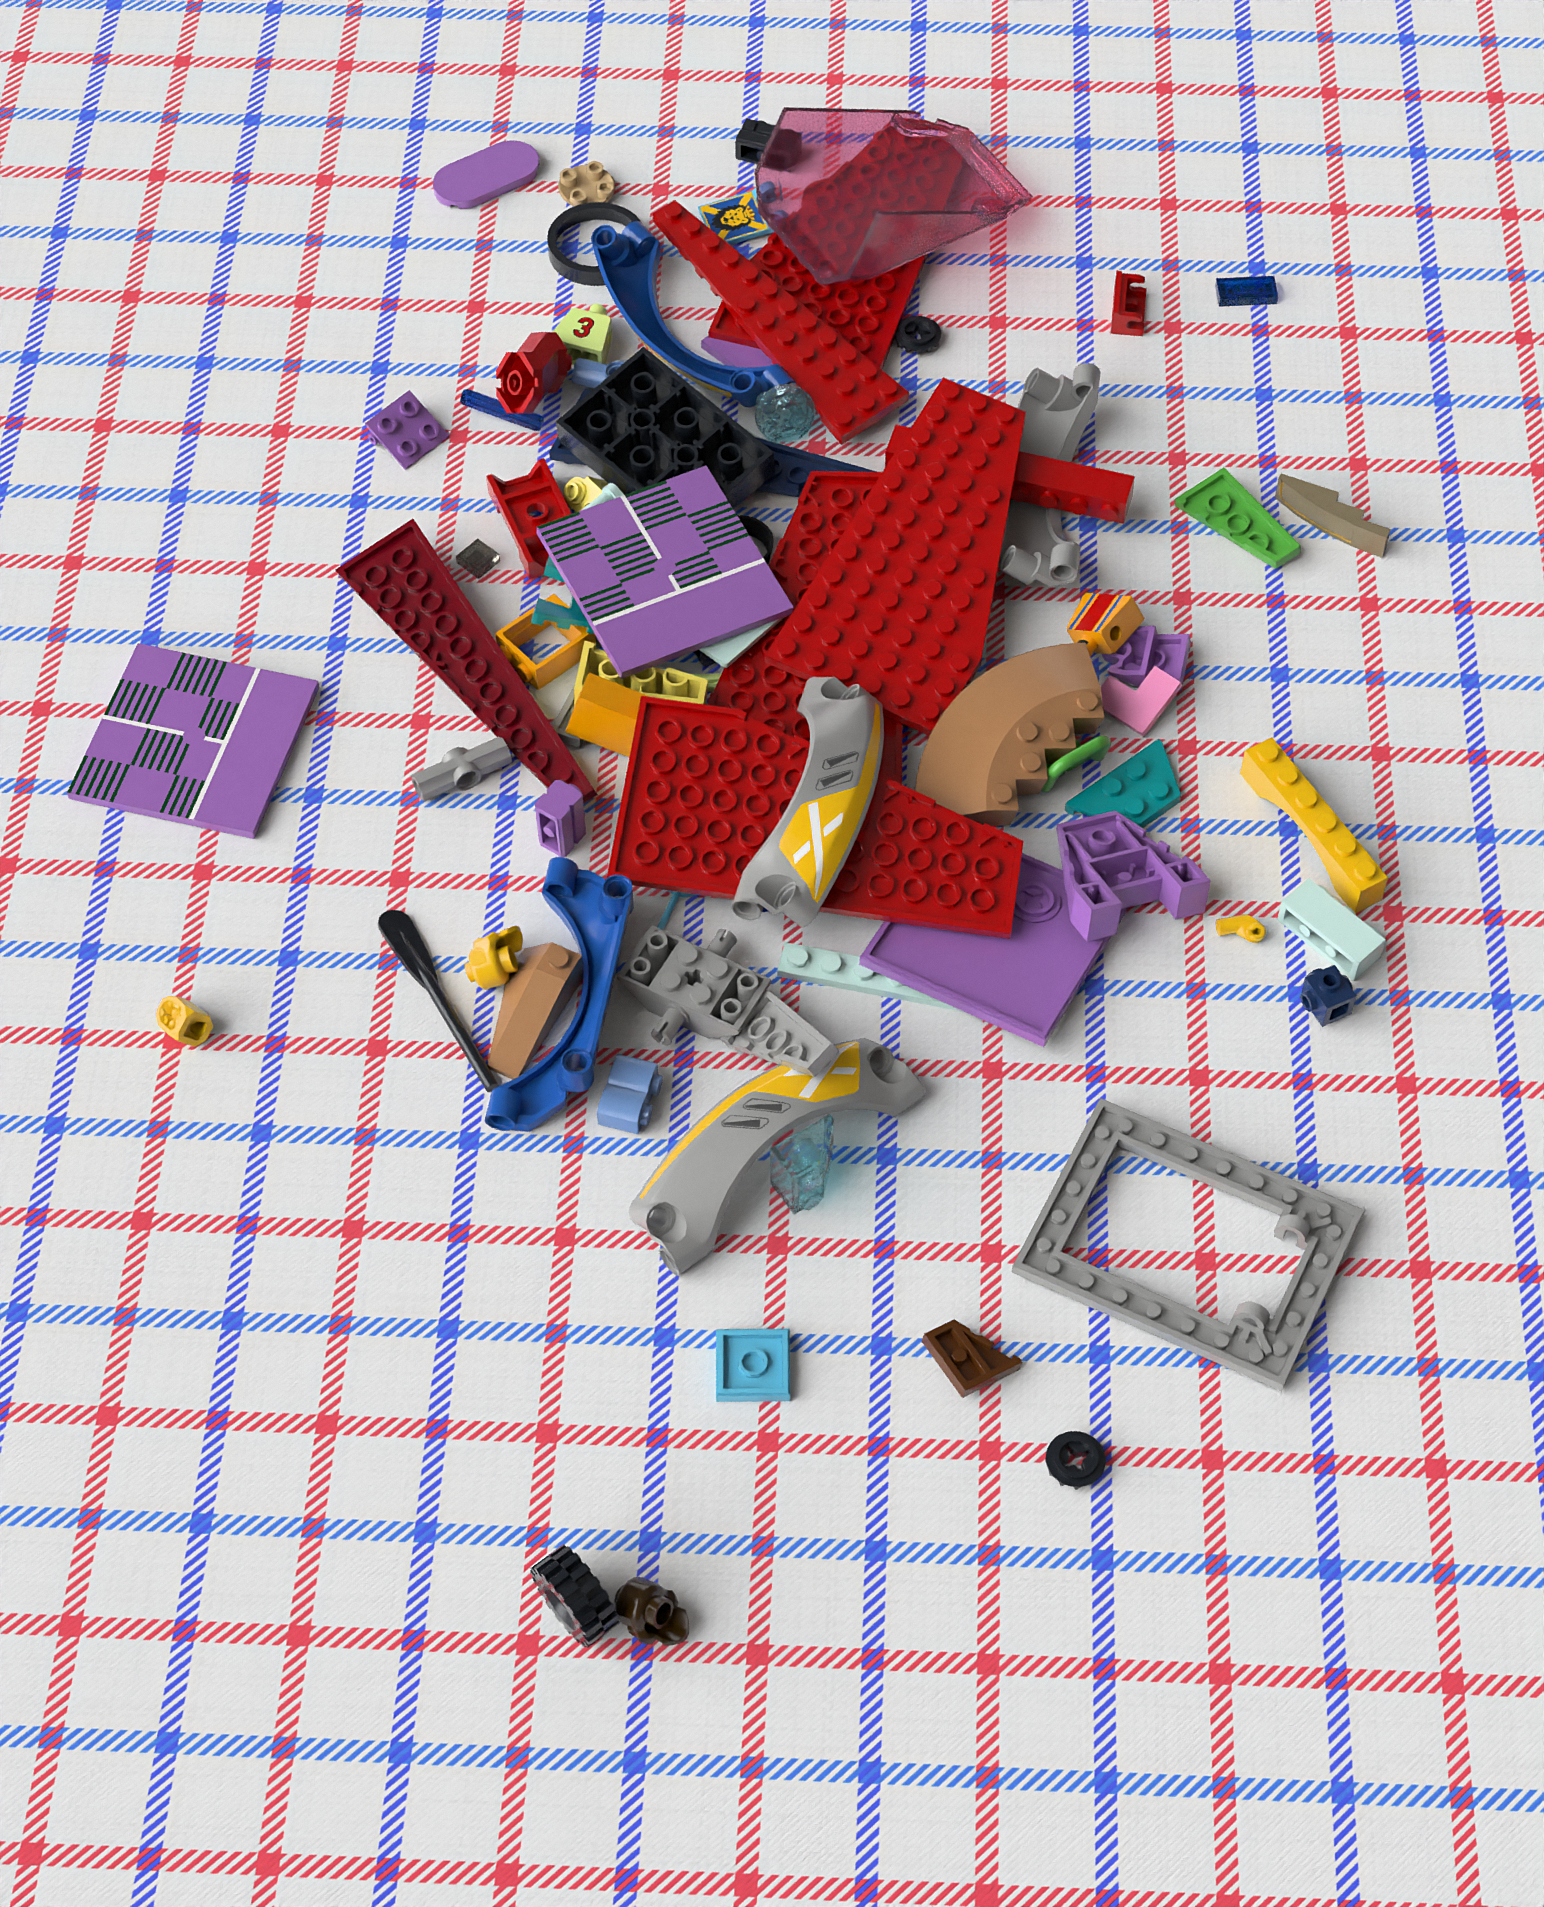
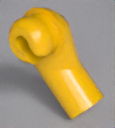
M1248 914L1216 919L1215 921L1218 936L1236 933L1249 942L1257 943L1263 940L1266 935L1265 926Z

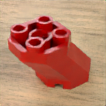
M557 332L531 333L517 352H506L496 369V379H501V388H496V397L506 413H533L547 393L558 392L567 377V372L572 367V357L567 353V348Z

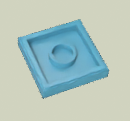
M716 1329V1402L790 1401V1329Z

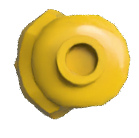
M512 926L498 933L493 931L484 938H477L473 942V949L469 953V962L465 963V971L471 983L476 981L482 989H491L507 983L510 973L518 971L515 953L521 951L523 936L519 926Z

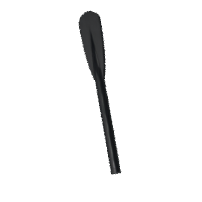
M389 910L382 913L378 920V928L406 970L426 989L485 1090L492 1092V1089L498 1087L499 1084L439 986L433 962L412 920L406 913L399 910Z

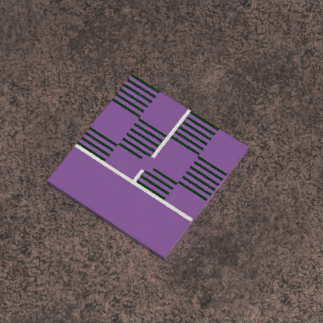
M707 466L537 526L538 537L621 679L791 615L793 612V605Z
M138 643L67 791L68 798L255 839L320 688L317 680Z

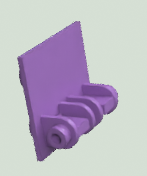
M410 390L365 422V425L371 432L368 435L369 441L373 445L383 444L404 470L449 437V434Z

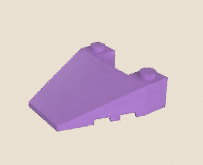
M1111 811L1057 824L1056 831L1070 921L1086 942L1117 935L1120 911L1124 908L1160 900L1175 919L1205 912L1211 882L1205 873L1187 856L1181 859L1169 851L1170 845L1161 840L1157 844L1148 838L1145 829L1119 812Z

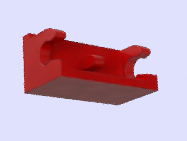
M1116 270L1110 334L1143 337L1147 288L1133 287L1130 284L1145 283L1144 276L1122 273V271Z

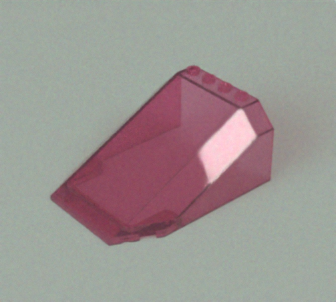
M784 107L754 171L758 213L767 222V226L774 230L782 239L783 244L796 255L798 261L810 271L815 281L824 286L848 284L881 275L1007 219L1030 202L1033 196L968 127L952 124L937 118L935 123L920 118V112L913 110Z

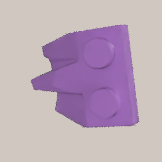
M1139 626L1115 653L1101 655L1105 661L1113 664L1110 665L1107 671L1109 675L1136 687L1141 685L1154 666L1180 681L1183 685L1191 640L1189 634H1158L1156 626Z

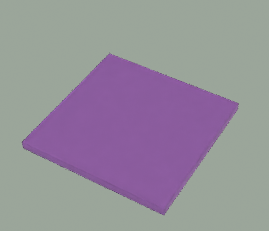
M1022 853L1018 882L1027 879L1040 880L1051 885L1059 894L1060 909L1051 920L1042 923L1024 922L1019 917L1013 915L1010 939L884 921L860 956L859 965L1044 1047L1112 936L1086 942L1070 921L1063 870ZM1024 893L1028 899L1025 904L1026 907L1034 905L1041 909L1039 902L1044 894L1033 898ZM1129 907L1121 909L1119 923L1121 922Z

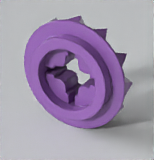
M1035 879L1018 882L1013 914L1015 917H1019L1024 922L1042 923L1051 920L1060 909V897L1051 885ZM1024 893L1033 898L1044 894L1039 902L1041 909L1034 905L1026 907L1025 904L1028 899Z

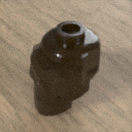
M634 1577L622 1585L616 1592L614 1602L615 1611L619 1614V1620L627 1626L629 1633L636 1637L639 1642L653 1644L658 1640L664 1645H676L687 1639L689 1635V1619L686 1610L678 1607L679 1603L673 1590H666L658 1583L646 1578Z

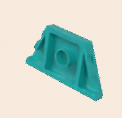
M1157 739L1065 803V811L1073 816L1075 812L1094 816L1117 811L1144 828L1180 803L1181 793L1162 741Z

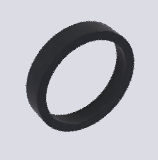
M605 202L580 204L564 211L552 222L547 235L549 260L553 268L561 276L572 282L588 286H603L605 283L599 266H586L569 260L559 251L556 245L557 239L568 228L585 221L607 220L626 227L629 223L640 221V219L630 210L616 204Z

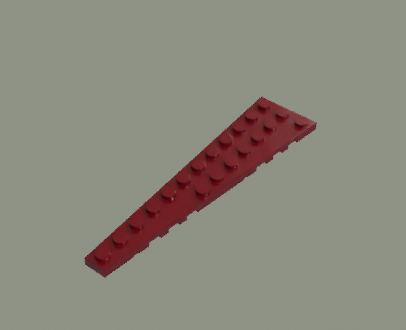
M414 519L403 524L335 569L337 574L472 713L496 737L503 738L513 755L547 789L555 780H561L566 784H573L582 791L583 804L598 795Z

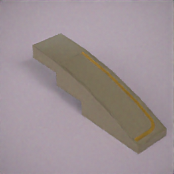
M1282 473L1280 474L1275 494L1276 500L1323 533L1354 548L1380 558L1383 557L1391 529L1363 520L1365 510L1337 502L1339 492Z

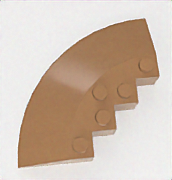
M1086 643L1053 645L1014 656L994 666L970 683L947 707L932 730L919 762L914 790L936 800L937 804L982 825L985 823L990 826L1011 825L1019 811L1017 795L1039 794L1048 780L1046 764H1053L1064 755L1075 750V734H1095L1104 719L1101 687Z

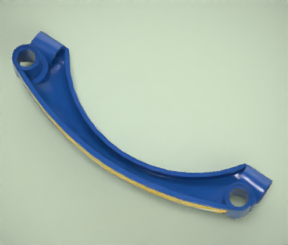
M640 221L629 223L622 231V234L617 233L610 225H602L594 230L591 242L604 283L630 328L655 356L689 380L718 394L737 400L744 407H754L764 400L769 408L792 398L797 391V383L779 364L762 367H735L719 364L696 355L671 334L664 323L657 299L656 284L661 255L660 242Z

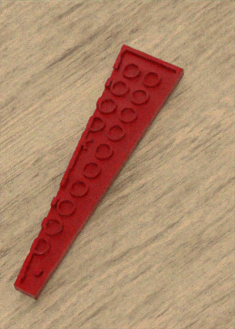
M676 200L653 213L655 225L671 244L678 249L682 257L694 265L698 276L701 279L705 278L710 284V290L715 296L721 297L725 302V308L763 353L771 359L774 365L779 364L797 383V390L805 397L806 404L819 413L822 423L841 445L909 401V392Z

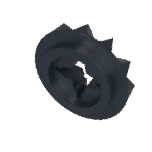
M910 316L901 320L895 333L897 347H904L906 353L912 350L916 351L918 355L922 350L930 353L933 347L939 346L941 338L939 325L934 320L924 316ZM916 331L920 334L921 339H915L914 334H916Z
M1069 1431L1058 1435L1051 1441L1046 1451L1045 1462L1049 1476H1053L1058 1480L1060 1486L1067 1485L1077 1490L1083 1486H1092L1099 1477H1102L1106 1456L1103 1447L1094 1437L1080 1431ZM1068 1451L1075 1458L1086 1456L1082 1460V1471L1075 1465L1065 1466L1069 1461Z

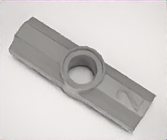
M497 737L469 750L464 747L453 748L443 756L440 763L412 774L411 779L419 798L426 801L453 788H457L460 791L473 788L480 782L483 775L512 763V757L503 738Z

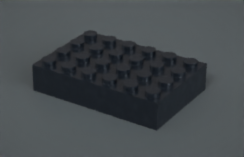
M642 347L556 421L559 442L607 483L615 484L624 495L707 466L730 505L735 509L775 474L774 452L645 347Z

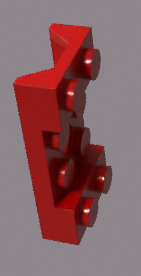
M544 458L536 462L528 475L509 481H503L493 474L486 475L488 493L498 514L501 513L506 522L529 579L543 575L549 556L537 535V526L571 514ZM534 511L543 513L539 517H532L529 514Z

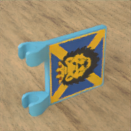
M769 181L761 183L752 191L698 206L704 224L729 245L773 233L788 219L785 213L779 212L767 221L765 220L758 203L768 204L775 200L772 192L774 187Z

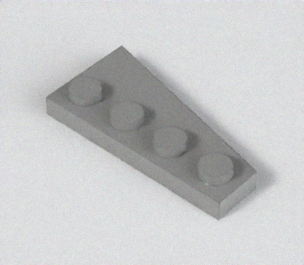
M768 989L764 992L739 1034L720 1038L730 1048L814 1077L827 1067L833 1057L839 1052L826 1037Z

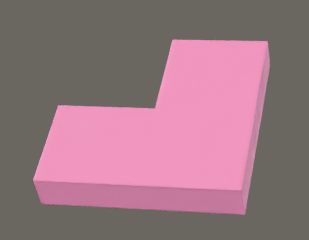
M1156 666L1153 667L1136 691L1109 675L1101 686L1103 710L1136 733L1145 737L1180 690L1182 684Z

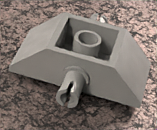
M650 925L618 973L617 979L649 1012L662 1017L651 1032L652 1037L658 1043L665 1037L662 1044L670 1045L681 1026L708 1039L739 1034L764 992L771 984V979L726 959L731 948L737 942V938L732 932L728 931L724 938L723 935L726 929H719L708 948L703 949Z

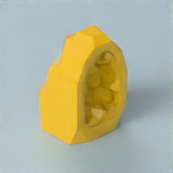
M167 996L162 999L157 1008L156 1018L158 1026L169 1036L181 1043L196 1047L207 1040L213 1028L208 1013L182 997Z

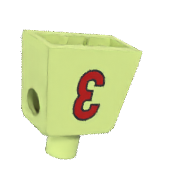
M592 304L589 311L578 308L570 309L553 330V332H557L567 348V353L572 357V365L575 364L577 358L606 364L612 342L611 318L606 316L607 310L600 304Z

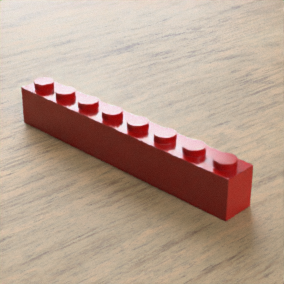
M895 424L885 451V467L905 438L910 427ZM1019 451L1011 499L1017 502H1026L1045 508L1058 509L1077 515H1085L1124 524L1133 497L1135 476Z

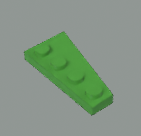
M1224 467L1175 498V507L1275 569L1301 553V545Z

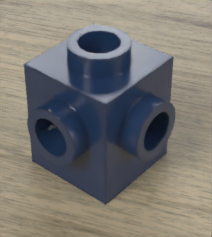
M1335 965L1325 969L1318 968L1310 972L1305 977L1300 994L1304 1008L1308 1012L1313 1013L1322 1027L1351 1015L1357 997L1349 978L1346 975H1342Z

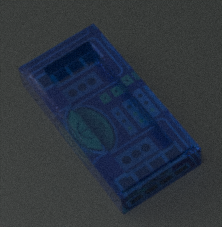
M1274 276L1216 278L1215 288L1219 307L1277 304L1278 292Z

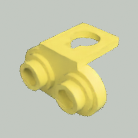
M588 476L586 478H572L563 490L565 501L575 512H579L602 494L603 487L609 483L605 480Z

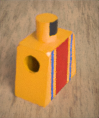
M1085 593L1067 626V632L1074 643H1086L1090 657L1093 653L1113 654L1140 626L1145 618L1132 596Z

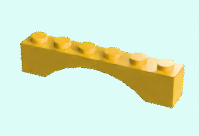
M1271 737L1246 749L1240 774L1259 797L1265 798L1279 806L1301 828L1321 858L1335 891L1346 905L1356 914L1382 901L1388 880L1387 875L1277 742Z

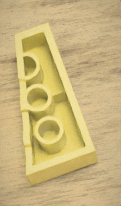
M584 641L574 687V705L577 702L588 673L600 676L650 697L707 705V679L669 667L666 670L651 667L621 679L606 652L595 648V643Z

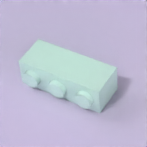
M1310 878L1281 901L1277 920L1331 964L1335 965L1352 981H1355L1381 958L1386 941L1376 928L1363 922L1351 908L1343 906L1330 895L1326 888L1317 885Z

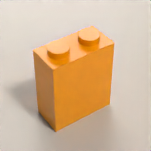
M588 673L565 733L630 757L641 696L648 695Z

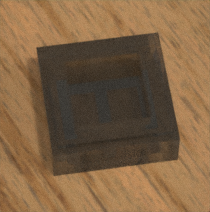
M477 538L456 555V562L480 579L500 562V554Z

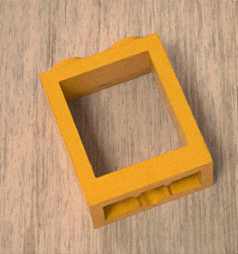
M555 594L545 599L546 601L569 608ZM533 607L496 632L495 637L496 643L521 680L525 683L529 682L539 690L580 662L584 641L595 643L596 648L595 634L587 633V627L570 625L568 630L558 628V622L544 620L543 625L531 623L535 608ZM552 625L570 643L536 665L518 647Z

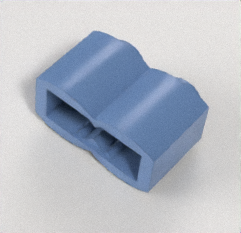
M621 1054L616 1055L598 1105V1125L639 1134L642 1125L647 1126L649 1124L653 1106L649 1105L653 1095H659L663 1076L658 1074V1063Z

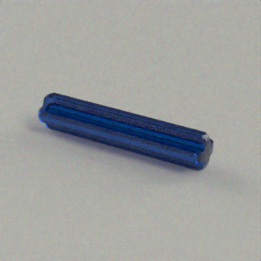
M464 389L461 394L460 403L462 405L533 431H540L542 428L544 417L539 414L506 413L500 401L470 389Z

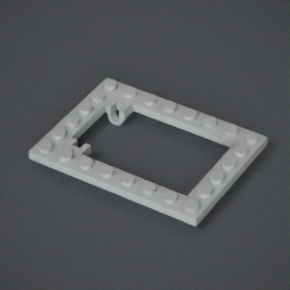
M1100 1098L1012 1266V1273L1282 1392L1360 1222L1364 1209ZM1117 1146L1280 1215L1274 1229V1237L1283 1240L1287 1230L1293 1231L1298 1235L1296 1246L1305 1251L1273 1319L1269 1318L1270 1314L1265 1307L1255 1302L1246 1301L1238 1305L1230 1324L1227 1325L1063 1253ZM1245 1319H1253L1257 1322V1327L1245 1322Z

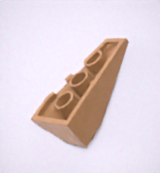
M552 942L524 948L517 959L518 971L510 973L509 980L505 984L487 1066L490 1070L512 1080L525 1072L583 980L582 955Z

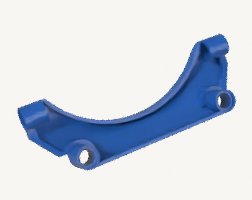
M555 857L549 861L542 895L550 908L562 919L577 944L579 953L582 955L583 988L581 999L568 1030L552 1051L521 1076L492 1089L484 1120L491 1128L500 1131L530 1132L565 1107L567 1091L583 1092L592 1086L594 1082L593 1070L628 918L634 909L633 887L630 879L626 876L612 875L604 879L592 871L578 869L577 864L568 858ZM577 1068L583 1069L581 1071H574Z

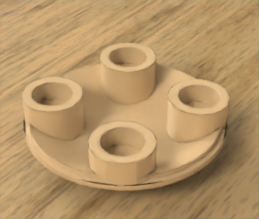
M591 161L587 165L563 169L560 172L558 190L561 197L572 206L591 202L607 203L614 195L615 181L610 173L603 169L602 163Z

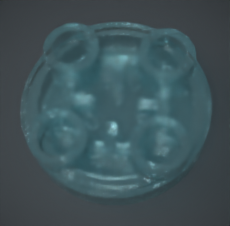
M796 383L775 386L767 392H762L756 399V425L763 436L769 441L779 444L793 443L802 438L814 422V402L810 395Z

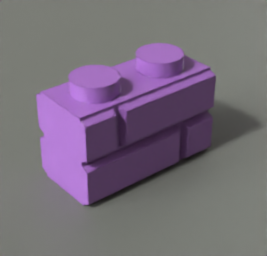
M555 780L547 789V794L543 793L534 803L538 838L542 847L560 857H566L574 848V843L578 844L586 835L583 793L573 784H566L561 780Z

